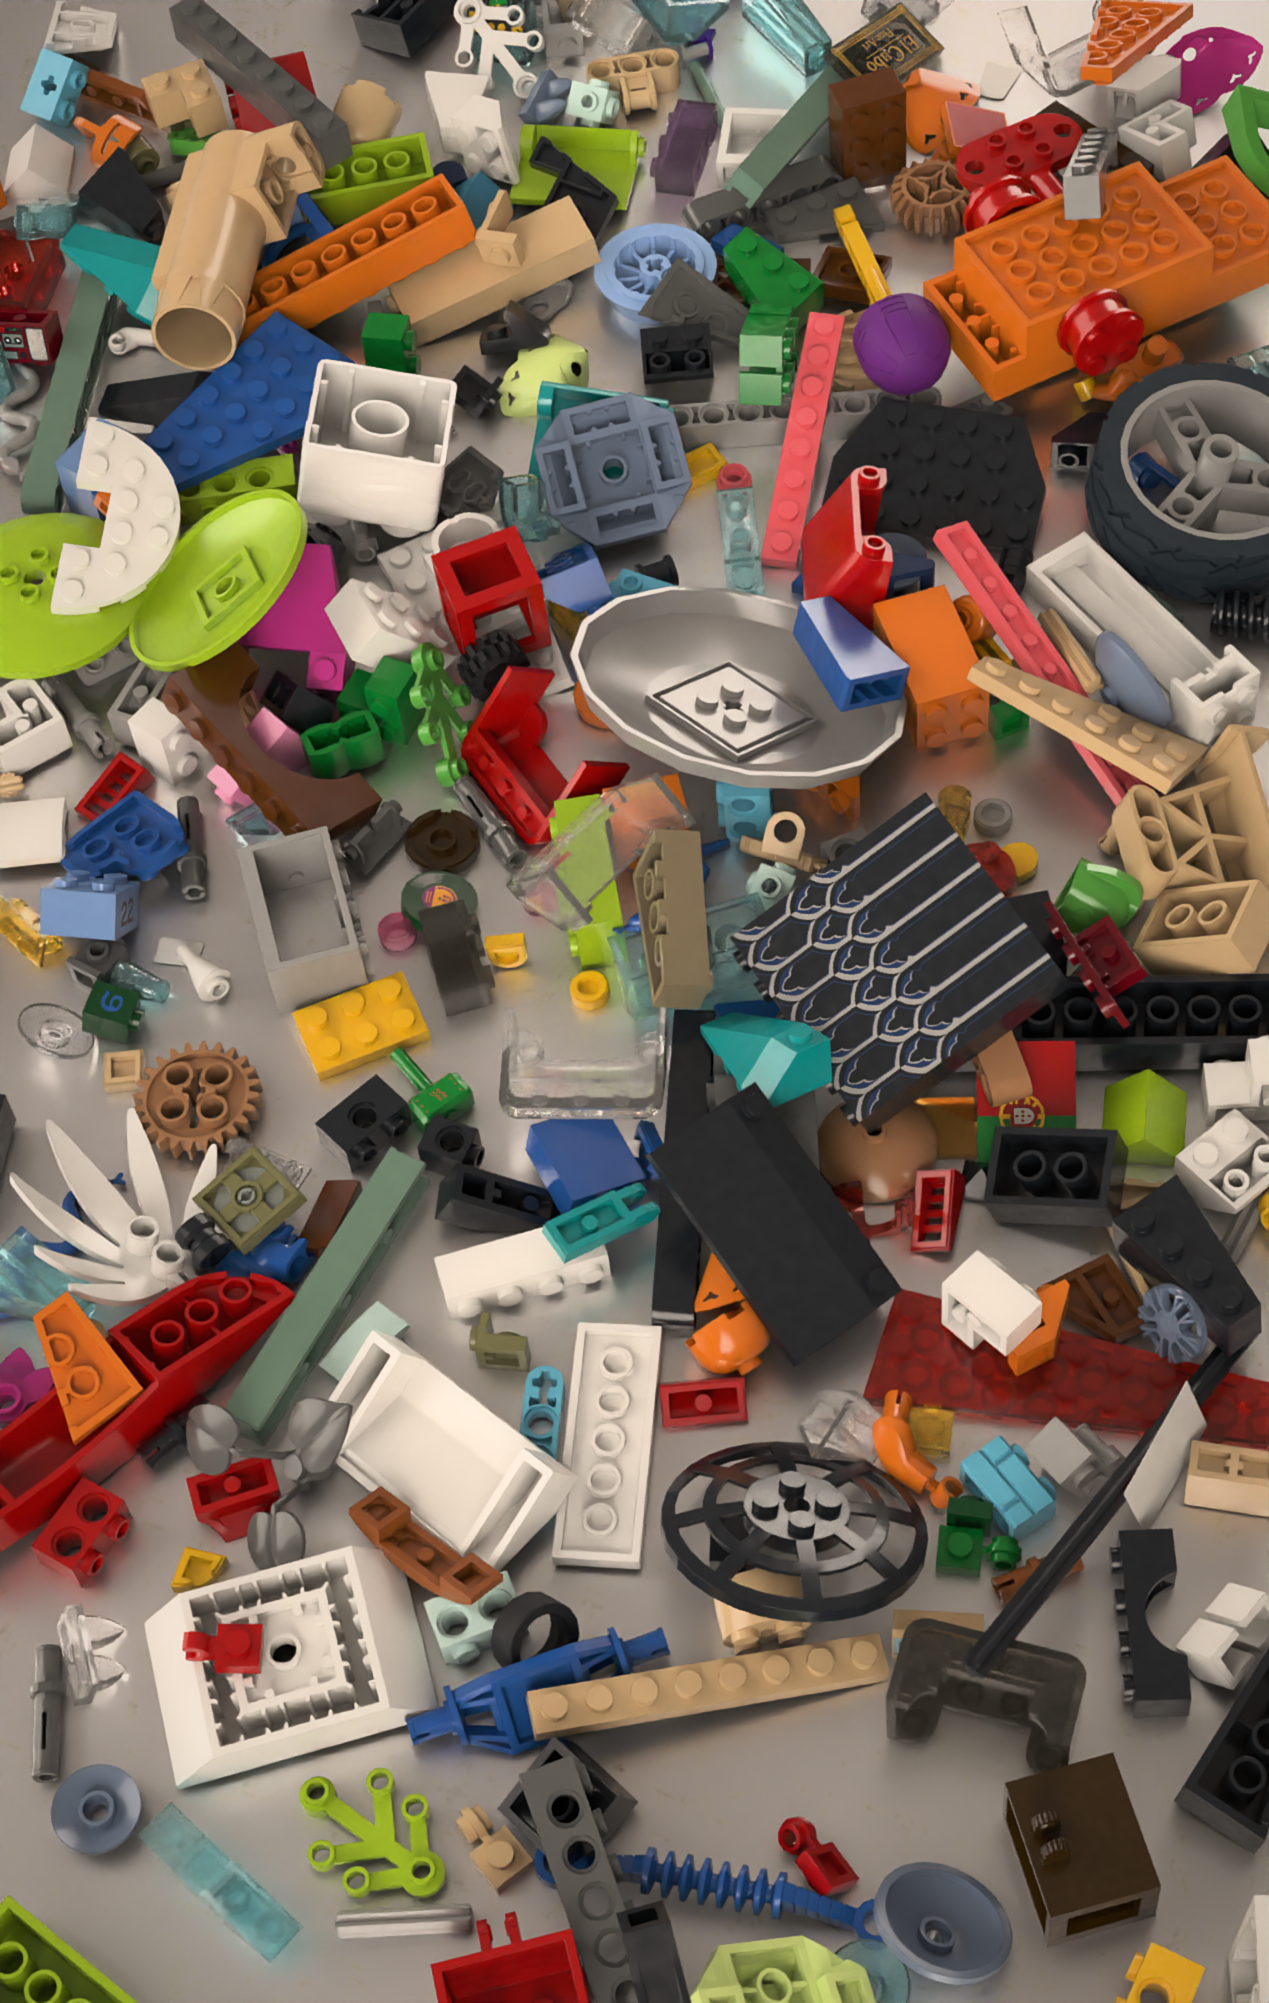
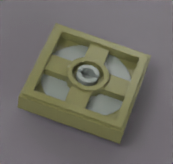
M255 1145L249 1148L192 1198L196 1206L203 1213L205 1212L210 1216L220 1231L244 1255L250 1252L307 1201L305 1196Z

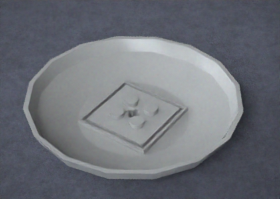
M667 586L616 597L582 620L570 652L573 666L589 709L627 745L681 772L745 788L809 789L858 776L887 752L900 739L903 732L908 705L904 692L902 699L841 712L836 707L792 634L799 606L735 589Z

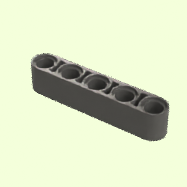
M817 155L789 165L751 209L745 205L749 199L733 187L730 191L722 189L690 201L682 210L681 216L690 230L698 233L708 243H711V238L732 222L744 228L746 226L748 228L765 223V211L841 182L843 178L826 155Z

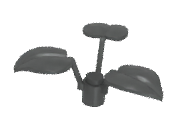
M306 1398L299 1401L293 1407L288 1421L289 1438L298 1448L285 1452L249 1450L236 1447L235 1445L241 1432L240 1424L236 1417L225 1407L216 1404H203L195 1406L189 1412L188 1420L186 1421L187 1448L193 1464L204 1474L213 1476L226 1472L231 1465L232 1455L245 1458L284 1460L283 1471L285 1476L297 1483L296 1487L272 1504L270 1513L265 1511L257 1512L250 1520L247 1531V1544L251 1558L260 1571L303 1559L306 1544L303 1525L292 1512L280 1510L301 1492L309 1491L310 1482L324 1480L331 1476L334 1470V1462L342 1449L348 1432L353 1405L322 1398Z

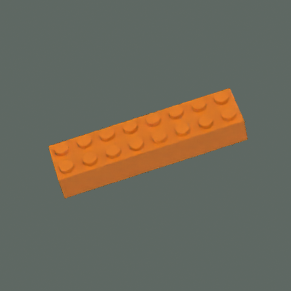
M441 173L257 271L247 304L246 321L236 349L275 311L305 330L312 329L325 319L346 311L355 303L376 295L385 287L406 279L415 271L434 264L445 255L457 249H462L474 241L476 229L467 208L445 176Z

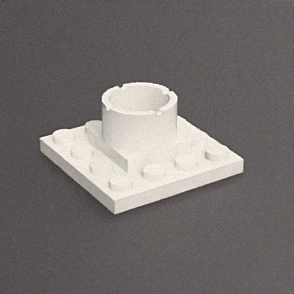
M505 499L496 502L493 509L489 511L455 515L454 518L446 519L440 523L435 530L377 555L378 565L395 592L402 594L411 601L417 603L422 601L433 609L436 614L435 620L440 629L449 636V644L456 656H459L460 653L444 619L431 555L515 525L536 571L545 568L544 564L547 562ZM544 598L547 615L565 608ZM516 605L475 620L477 630H475L476 638L481 637L484 641L487 639L486 634L493 633L496 637L498 632L507 634L527 625L519 606Z

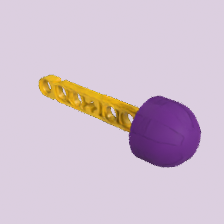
M847 204L833 209L841 239L872 304L862 314L853 332L854 351L864 373L875 385L893 395L909 396L910 394L929 389L942 377L951 354L950 336L938 309L931 301L917 294L900 293L892 295L865 235L856 220L851 205Z

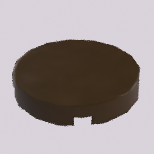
M441 809L431 810L417 817L409 825L404 843L408 861L420 873L446 871L457 875L467 870L475 862L481 848L477 826L469 816L457 810H451V813L441 812Z

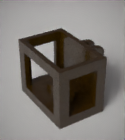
M1113 1752L1005 1783L1003 1817L1047 1947L1156 1916L1161 1884Z

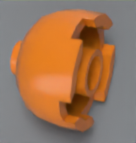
M747 1300L740 1303L742 1307L736 1311L732 1310L727 1314L720 1315L694 1333L692 1338L684 1342L699 1364L712 1373L724 1375L738 1370L741 1376H744L763 1363L759 1355L769 1346L771 1334Z

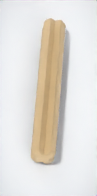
M1048 608L1045 613L1040 612L1037 619L1041 624V628L1086 693L1094 694L1096 690H1102L1104 681L1101 679V674L1056 610Z

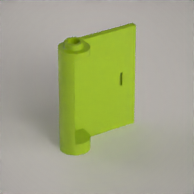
M534 124L522 125L520 131V182L517 185H512L509 194L511 204L543 206L557 179L555 176L531 168L529 160L541 136H544L560 152H564L572 158L573 162L583 171L589 172L617 196L619 203L615 210H627L640 158H645L647 153V138L641 136L640 130Z

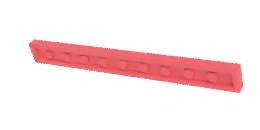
M967 520L937 530L932 540L1022 671L1090 698ZM1071 740L1116 807L1134 785L1141 784L1153 789L1149 784Z

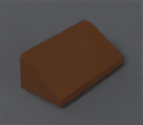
M326 1180L299 1238L308 1240L305 1252L315 1254L318 1259L321 1257L363 1191L360 1181Z

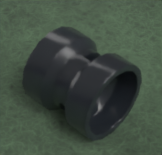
M205 1212L188 1219L181 1225L174 1236V1240L183 1250H190L193 1263L201 1271L209 1270L219 1264L232 1249V1243L223 1233H217L214 1230L215 1222Z

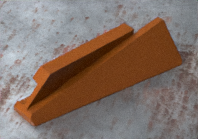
M61 54L90 68L86 84L79 98L158 128L150 111L144 89L118 79L76 54ZM166 127L161 128V130H164V131L167 132Z

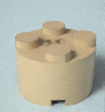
M757 1568L738 1573L732 1578V1581L761 1592L803 1598L800 1576L773 1573ZM713 1598L723 1644L734 1648L736 1656L758 1653L762 1650L760 1644L778 1641L779 1646L783 1647L801 1643L805 1640L803 1631L811 1625L810 1622L782 1621L757 1616L735 1609Z

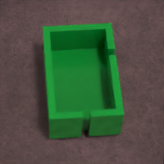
M751 305L740 333L739 366H747L750 369L749 371L739 372V404L781 406L785 394L791 393V384L794 383L795 372H798L799 352L793 351L796 338L799 337L800 325L799 317H793L794 305Z

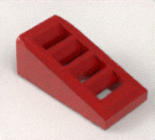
M120 751L74 810L92 822L100 816L91 809L95 804L107 811L135 789L143 794L154 782L155 778L146 768ZM127 774L132 776L129 781L123 779ZM116 784L123 787L120 792L113 789ZM106 794L114 798L110 804L102 799Z
M956 1169L916 1171L911 1252H952L965 1189V1176ZM944 1189V1194L935 1195V1190ZM943 1203V1209L931 1210L932 1204ZM930 1218H942V1224L928 1225ZM926 1233H941V1240L925 1241Z

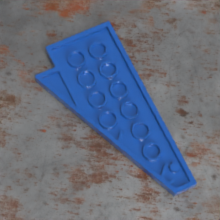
M275 311L235 350L233 357L226 364L218 367L143 442L166 465L179 493L303 437L318 363L325 359L353 364L355 362ZM99 491L91 492L93 502L95 500L96 494Z

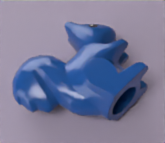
M284 1221L246 1255L238 1248L231 1249L225 1259L215 1266V1272L227 1271L228 1276L250 1277V1273H256L278 1282L298 1284L315 1261L316 1256L311 1252H305L308 1240L299 1238L296 1234L291 1235L294 1227L286 1225Z

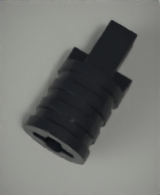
M1009 544L1002 549L998 566L1020 596L1026 584V566L1033 562L1034 555L1028 548L1022 545Z

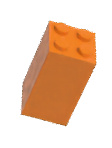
M945 584L874 603V635L910 666L904 694L908 700L904 722L916 750L937 748L945 743L963 738H973L981 733L989 732L990 693L966 680L971 667L979 662V659Z

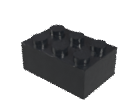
M995 1126L983 1203L996 1222L1112 1227V1220L1120 1215L1129 1150L1118 1130Z

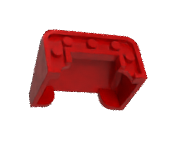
M868 465L855 469L805 525L801 540L804 601L831 596L868 630L874 631L873 604L885 601L893 566V552L891 545L882 537L876 536L874 532L882 493L887 483V472L885 468H876Z

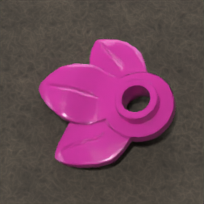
M21 1347L14 1350L0 1364V1424H10L55 1386L50 1368L45 1367L35 1370L30 1357ZM15 1402L11 1407L2 1409L5 1403Z

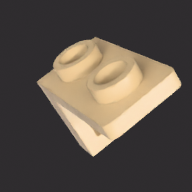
M499 189L494 201L489 204L487 216L482 226L476 231L475 244L479 248L484 263L521 268L526 257L519 236L516 233L505 232L513 216V208L506 190Z

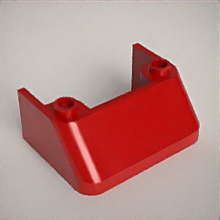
M508 666L465 736L461 746V757L466 761L469 771L512 825L520 838L526 844L544 845L552 841L548 818L556 817L554 801L600 794L602 810H604L602 789L619 786L630 767L627 763L583 760L568 783L539 746L547 732L548 720L545 711L538 702L554 678V671L552 669Z

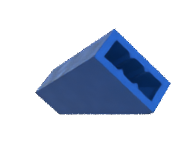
M831 596L800 602L792 634L836 707L841 712L902 699L910 666Z

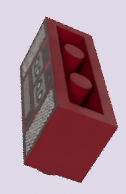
M0 309L1 362L8 365L27 362L35 363L38 366H46L52 364L57 359L63 341L58 311Z

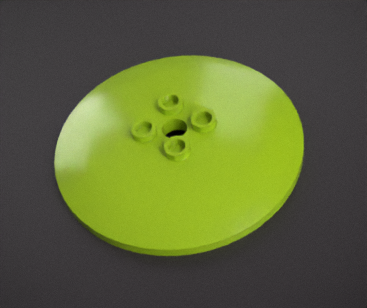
M256 490L235 497L222 504L187 530L178 539L172 558L162 573L159 572L146 585L147 588L141 595V598L145 595L143 606L138 614L136 610L130 623L129 641L134 654L149 668L157 671H179L188 666L193 667L209 660L245 635L276 602L299 564L306 544L308 527L307 517L302 506L289 493L282 490Z
M43 513L17 518L0 524V678L38 679L78 669L105 655L129 634V626L137 610L138 614L144 604L145 595L141 598L142 592L123 604L118 601L100 607V611L81 615L51 614L50 606L63 543L100 548L105 521L74 513ZM35 580H44L38 585L31 584Z

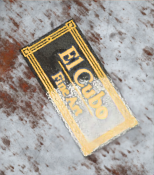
M899 2L828 49L823 58L844 80L892 67L899 81L902 82L908 78L913 70L918 67H924L940 56L945 48Z

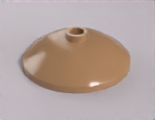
M845 1101L826 1116L817 1132L820 1173L834 1190L847 1198L864 1203L895 1201L915 1191L916 1171L934 1169L938 1156L936 1130L929 1116L915 1103H911L877 1128L875 1131L881 1132L878 1136H870L869 1132L860 1123L854 1127L840 1109L845 1104Z

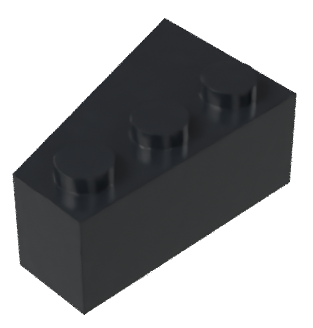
M376 0L377 4L362 13V10L357 9L351 15L361 46L410 58L454 14V7L458 0Z

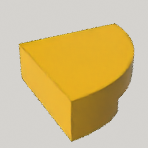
M185 1546L171 1583L173 1592L183 1593L211 1585L226 1569L229 1563L227 1557Z

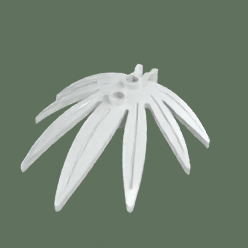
M130 1107L127 1111V1151L132 1184L143 1214L142 1216L136 1215L116 1188L51 1118L46 1119L47 1135L59 1168L69 1188L88 1217L110 1240L108 1241L46 1198L16 1174L10 1173V1183L47 1226L79 1250L112 1265L108 1266L64 1255L34 1244V1254L46 1263L76 1278L97 1283H68V1292L81 1299L101 1305L134 1306L155 1300L182 1283L199 1277L198 1274L202 1271L193 1263L190 1250H183L174 1240L175 1235L173 1234L171 1212L162 1175L135 1109ZM212 1144L209 1147L198 1171L186 1204L182 1224L194 1215L203 1213L193 1202L192 1198L216 1178V1144ZM215 1225L214 1230L217 1233H222L220 1229Z

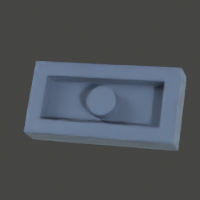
M551 68L541 72L518 116L525 124L553 125L557 116L567 105L566 99L570 93L572 80L569 78H558Z

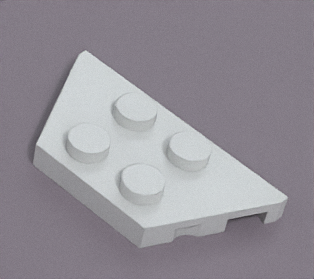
M56 1L44 48L60 55L85 51H104L112 48L117 29V14L95 10L86 6H81L80 12L67 10L66 2Z

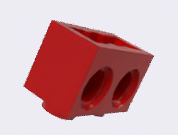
M82 1477L31 1547L42 1565L82 1588L89 1577H94L100 1571L105 1561V1555L113 1544L125 1537L133 1517L123 1499ZM107 1512L102 1519L90 1521L95 1514ZM81 1547L75 1555L64 1556L70 1548Z

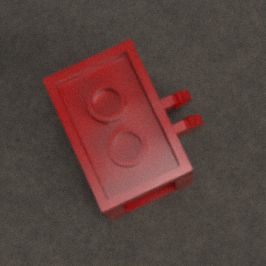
M515 525L431 555L444 619L460 655L468 654L465 648L469 644L473 647L477 645L475 641L477 639L475 620L516 605L519 606L531 633L530 636L516 640L525 654L552 645L542 583Z
M515 1911L506 1913L504 1921L506 1933L510 1938L511 1944L493 1948L491 1926L487 1923V1919L476 1921L481 1952L430 1964L438 2003H591L572 1928L522 1941Z

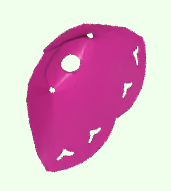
M1207 27L1183 35L1165 53L1175 58H1181V96L1176 101L1192 107L1193 114L1211 107L1222 94L1234 91L1238 84L1243 85L1251 77L1260 62L1263 45L1252 36L1225 27ZM1188 48H1194L1196 51V56L1191 61H1186L1183 58V53ZM1256 52L1252 57L1251 64H1249L1248 56ZM1233 74H1241L1240 77L1235 78V80L1232 83H1230ZM1198 98H1208L1207 100L1201 101L1198 105H1196Z

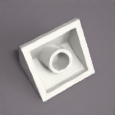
M35 124L11 149L4 185L6 199L68 197L76 154L75 147Z

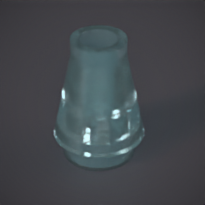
M119 961L110 979V984L141 993V1000L154 1001L161 1004L165 1003L171 987V982L161 979L132 961L128 963Z

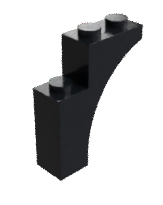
M663 1900L616 1913L638 2003H691L671 1921Z

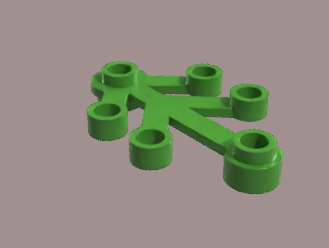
M424 642L419 644L418 648L414 649L411 653V664L417 678L414 687L410 689L409 695L411 703L416 709L427 707L423 723L418 727V736L424 746H430L441 741L445 758L437 761L436 775L444 788L454 787L456 781L461 777L469 776V768L466 761L462 757L457 758L451 727L462 744L474 721L464 722L455 709L469 706L471 704V694L465 684L456 686L443 669L444 657L440 649L430 642ZM442 689H443V690L446 692V694L448 695L449 701H448L447 698L444 696Z

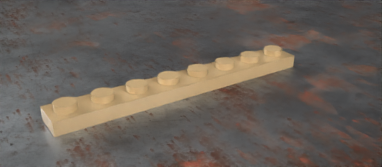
M878 1632L527 1691L526 1700L534 1739L539 1741L551 1739L554 1736L562 1737L885 1682L889 1679L890 1670Z

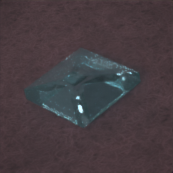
M255 802L230 816L225 821L226 825L239 835H275L280 832L273 822L265 818Z

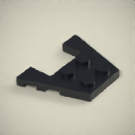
M541 136L529 160V164L533 169L557 177L543 207L569 195L594 237L597 246L619 203L617 196L589 172H585L577 166L566 153H562L554 147L549 139Z

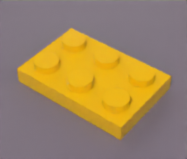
M402 971L292 1012L294 1022L320 1081L391 1055L396 1048L402 1047L406 1049L431 1039L429 1029Z

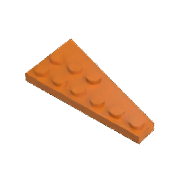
M1101 0V7L1098 8V18H1095L1090 41L1087 43V52L1084 53L1081 62V80H1090L1095 85L1101 86L1112 84L1114 80L1127 72L1135 63L1141 61L1145 55L1154 50L1156 46L1168 39L1172 33L1193 17V3L1148 0Z

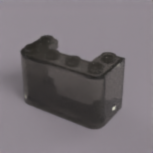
M921 1618L907 1626L903 1634L886 1696L888 1739L917 1745L927 1742L933 1737L938 1726L942 1708L1031 1731L1026 1748V1763L1033 1774L1072 1763L1082 1721L1086 1686V1670L1083 1663L1077 1657L1065 1652L1014 1640L985 1678H972L962 1666V1660L984 1634L983 1631L931 1618Z

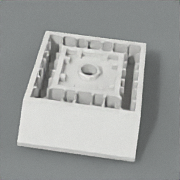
M348 1546L183 1592L174 1597L144 1623L178 1790L407 1725L405 1718H411L439 1708L407 1576L387 1559L381 1549ZM218 1624H263L265 1634L261 1674L216 1673L214 1660L187 1661L185 1659L186 1652L182 1651L184 1632L196 1631L210 1636H217ZM290 1644L297 1648L295 1656L290 1661L279 1663L273 1660V1654L279 1646Z

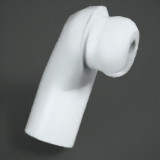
M125 327L108 338L110 350L117 355H124L138 346L156 347L150 329Z

